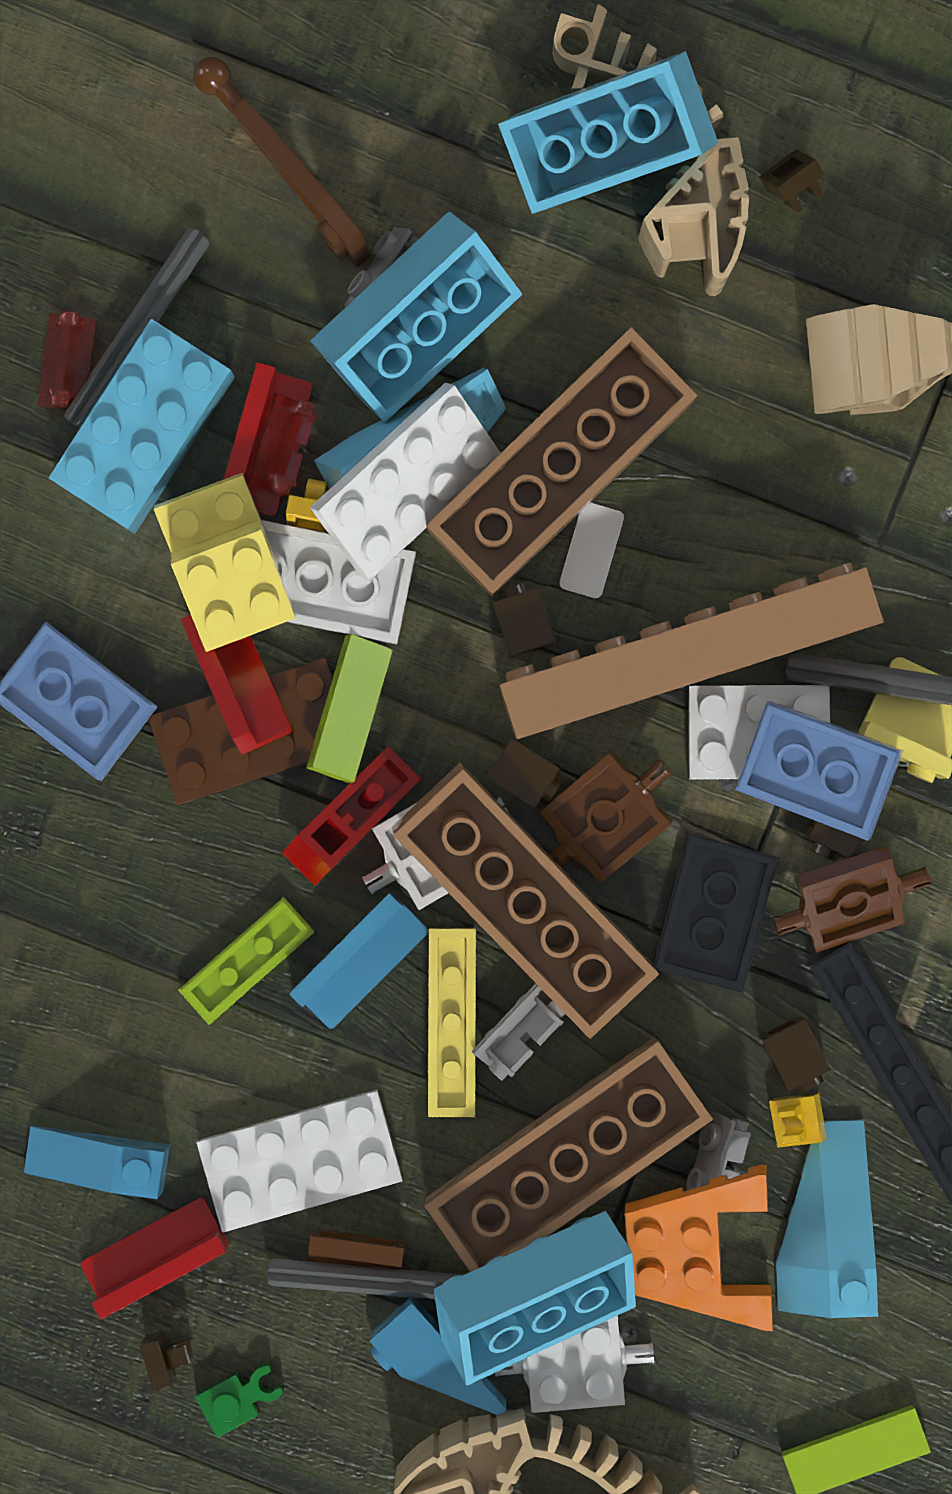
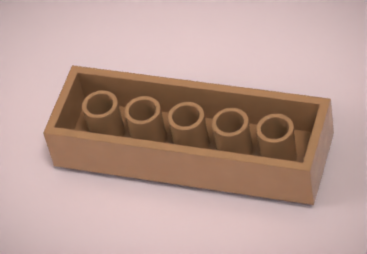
M631 327L426 525L427 531L493 597L694 402L698 395Z
M461 763L457 764L391 827L393 836L589 1039L659 975L653 963Z
M654 1036L425 1197L424 1207L469 1271L472 1272L485 1266L495 1257L507 1256L527 1247L537 1238L549 1236L711 1122L713 1118Z

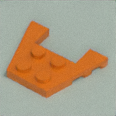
M766 1165L749 1167L748 1173L729 1179L726 1174L710 1179L709 1185L685 1192L681 1187L626 1203V1243L633 1253L636 1296L760 1330L773 1331L772 1285L722 1284L718 1213L768 1212Z

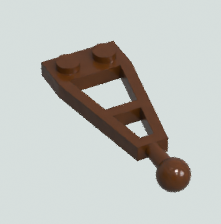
M216 57L202 59L196 65L193 73L196 87L204 94L216 95L234 116L243 131L319 222L317 228L325 237L323 240L340 261L348 257L358 268L371 257L358 227L250 103L243 99L230 84L231 74L227 64Z

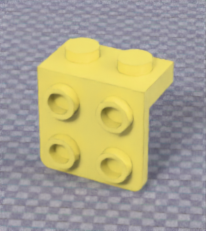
M902 657L894 658L888 666L890 668L939 675ZM875 694L858 730V734L903 750L900 761L909 764L906 772L930 783H933L935 777L949 779L952 773V759H950L952 755V706Z

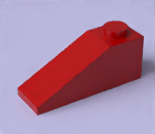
M388 746L355 778V782L350 783L293 839L282 854L315 886L421 778Z

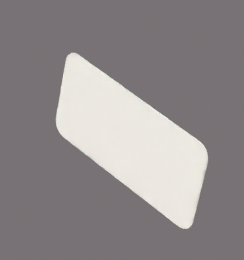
M589 503L579 513L559 582L562 589L592 598H599L602 595L624 520L622 512Z

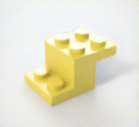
M243 472L154 506V512L171 551L172 569L206 652L296 618L278 571L277 559Z

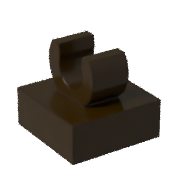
M797 149L759 176L767 192L783 200L786 206L796 212L802 210L801 204L797 200V195L805 188L811 195L817 198L822 195L821 186L816 180L824 175L816 159Z
M163 1331L145 1336L140 1344L153 1391L172 1386L176 1377L175 1368L190 1364L191 1359L194 1358L189 1339L167 1345Z

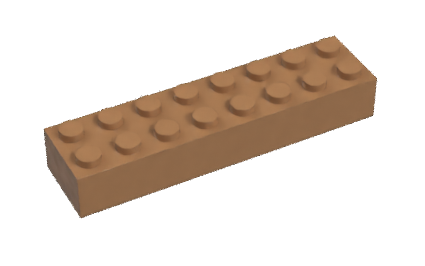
M851 563L844 564L819 574V583L808 586L806 577L774 588L775 597L763 600L761 593L757 592L735 599L733 602L728 603L731 611L717 615L715 606L688 614V616L684 617L686 625L672 629L670 622L666 621L644 628L639 632L641 639L626 644L624 635L597 643L595 646L596 654L581 658L579 650H575L551 658L552 668L535 673L534 666L531 664L506 672L507 682L500 684L499 690L515 740L881 624L884 621L867 568L854 571Z

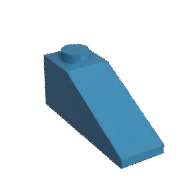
M31 1125L24 1173L109 1193L158 1199L164 1191L170 1144Z
M409 1297L371 1331L370 1342L373 1347L370 1349V1352L386 1371L393 1367L403 1378L498 1416L506 1411V1398L487 1377L466 1386L441 1342L439 1323L417 1298Z

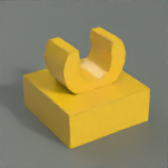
M308 478L304 498L289 496L286 510L288 526L329 534L310 509L327 492V482Z
M819 1093L779 1097L769 1101L777 1148L822 1143L827 1139Z

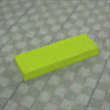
M354 634L345 636L306 768L346 783L355 782L392 655V649Z
M284 896L178 991L210 1025L309 938L315 930Z
M913 1405L781 1452L796 1494H818L931 1453Z

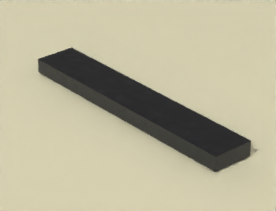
M851 942L844 943L808 964L952 1206V1113Z

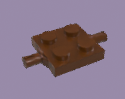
M612 750L608 752L539 812L555 830L558 842L560 843L548 855L553 860L559 857L555 862L560 867L573 858L585 865L595 878L602 883L672 824L673 820L656 802L652 792L655 787L672 775L670 768L667 766L656 777H653L666 764L663 760L658 759L655 764L639 776L630 771Z
M887 846L796 875L801 895L799 909L773 916L772 919L778 936L805 927L809 932L810 941L817 953L905 924L902 911L905 893L931 886V879L925 866L921 869L898 875L894 868L893 858Z

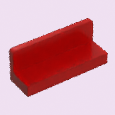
M257 362L224 479L243 472L258 513L275 517L278 513L313 391V385L311 382L280 374L275 367Z
M191 614L181 618V623L241 755L291 733L292 727L251 636L206 652Z
M199 1197L81 1262V1268L96 1294L92 1305L101 1320L226 1253L230 1243L224 1232L222 1233L221 1227L207 1200L204 1197Z

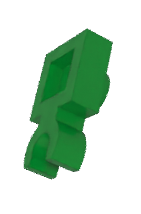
M270 1362L258 1365L252 1372L251 1378L246 1382H243L240 1374L236 1371L196 1393L195 1399L217 1438L257 1417L260 1411L255 1404L256 1401L271 1402L282 1395L284 1391L282 1383L272 1389H266L260 1383V1378L272 1371L273 1367Z

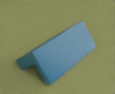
M390 891L289 995L302 1007L306 1005L328 1028L332 1029L428 934V928Z

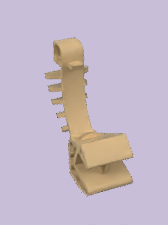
M599 4L597 5L592 22L561 13L556 27L552 55L560 69L576 75L571 93L584 89L587 79L603 82L627 73L622 67L626 61L630 46L631 35L620 33L611 65L593 60L607 14V9ZM576 37L583 40L587 49L582 54L571 55L565 52L561 44L568 38ZM647 43L637 69L655 62L656 48ZM698 85L701 95H703V89ZM717 104L707 111L713 129L718 127L724 118L723 112ZM739 137L717 139L718 144L704 154L697 156L696 162L691 167L687 165L682 166L676 173L677 178H672L666 185L668 191L666 195L644 218L638 237L648 261L656 275L660 278L665 276L670 262L703 259L704 290L709 296H716L721 293L738 259L746 231L745 224L748 220L749 195L746 193L749 188L745 169L741 168L743 157Z
M875 304L835 311L806 319L815 414L850 410V415L901 410L936 382L952 373V322H948L945 319Z
M517 1409L505 1411L500 1416L496 1415V1418H492L490 1414L468 1417V1422L459 1420L440 1429V1435L433 1433L413 1448L397 1465L394 1494H511L514 1489L512 1484L517 1483L521 1475L519 1468L524 1462L533 1457L550 1459L573 1468L597 1482L610 1494H631L628 1489L635 1485L636 1487L632 1494H662V1484L650 1468L643 1474L642 1462L630 1450L622 1458L614 1476L609 1474L608 1471L618 1460L619 1453L616 1441L607 1435L601 1441L594 1460L592 1461L584 1455L592 1443V1432L587 1426L577 1425L570 1448L558 1444L563 1430V1419L560 1416L550 1414L546 1440L532 1438L524 1410ZM691 1484L680 1494H702V1491Z

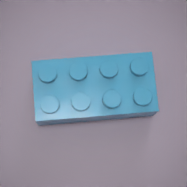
M686 51L519 112L498 124L532 214L700 156L718 144Z
M449 211L313 337L310 342L360 401L385 423L509 308L522 293L476 231Z
M151 319L50 474L49 479L135 534L235 380L234 374L226 366Z
M606 1211L593 1217L581 1218L573 1223L571 1227L549 1237L537 1238L527 1247L507 1256L495 1257L485 1266L463 1276L451 1277L443 1285L434 1288L441 1342L466 1386L636 1307L633 1253Z

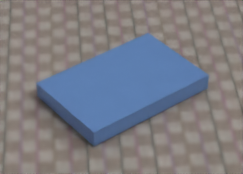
M48 622L43 624L0 681V705L99 781L104 779L158 707Z
M767 701L735 790L868 841L874 832L903 750L778 703Z

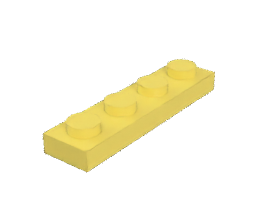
M429 928L428 1117H475V1055L471 1051L475 1048L476 928Z

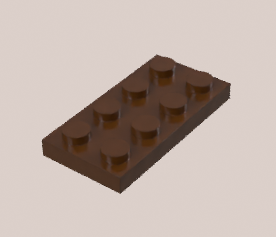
M327 658L269 676L290 722L292 732L241 755L233 741L213 695L151 715L149 722L176 804L181 805L308 763L333 679Z

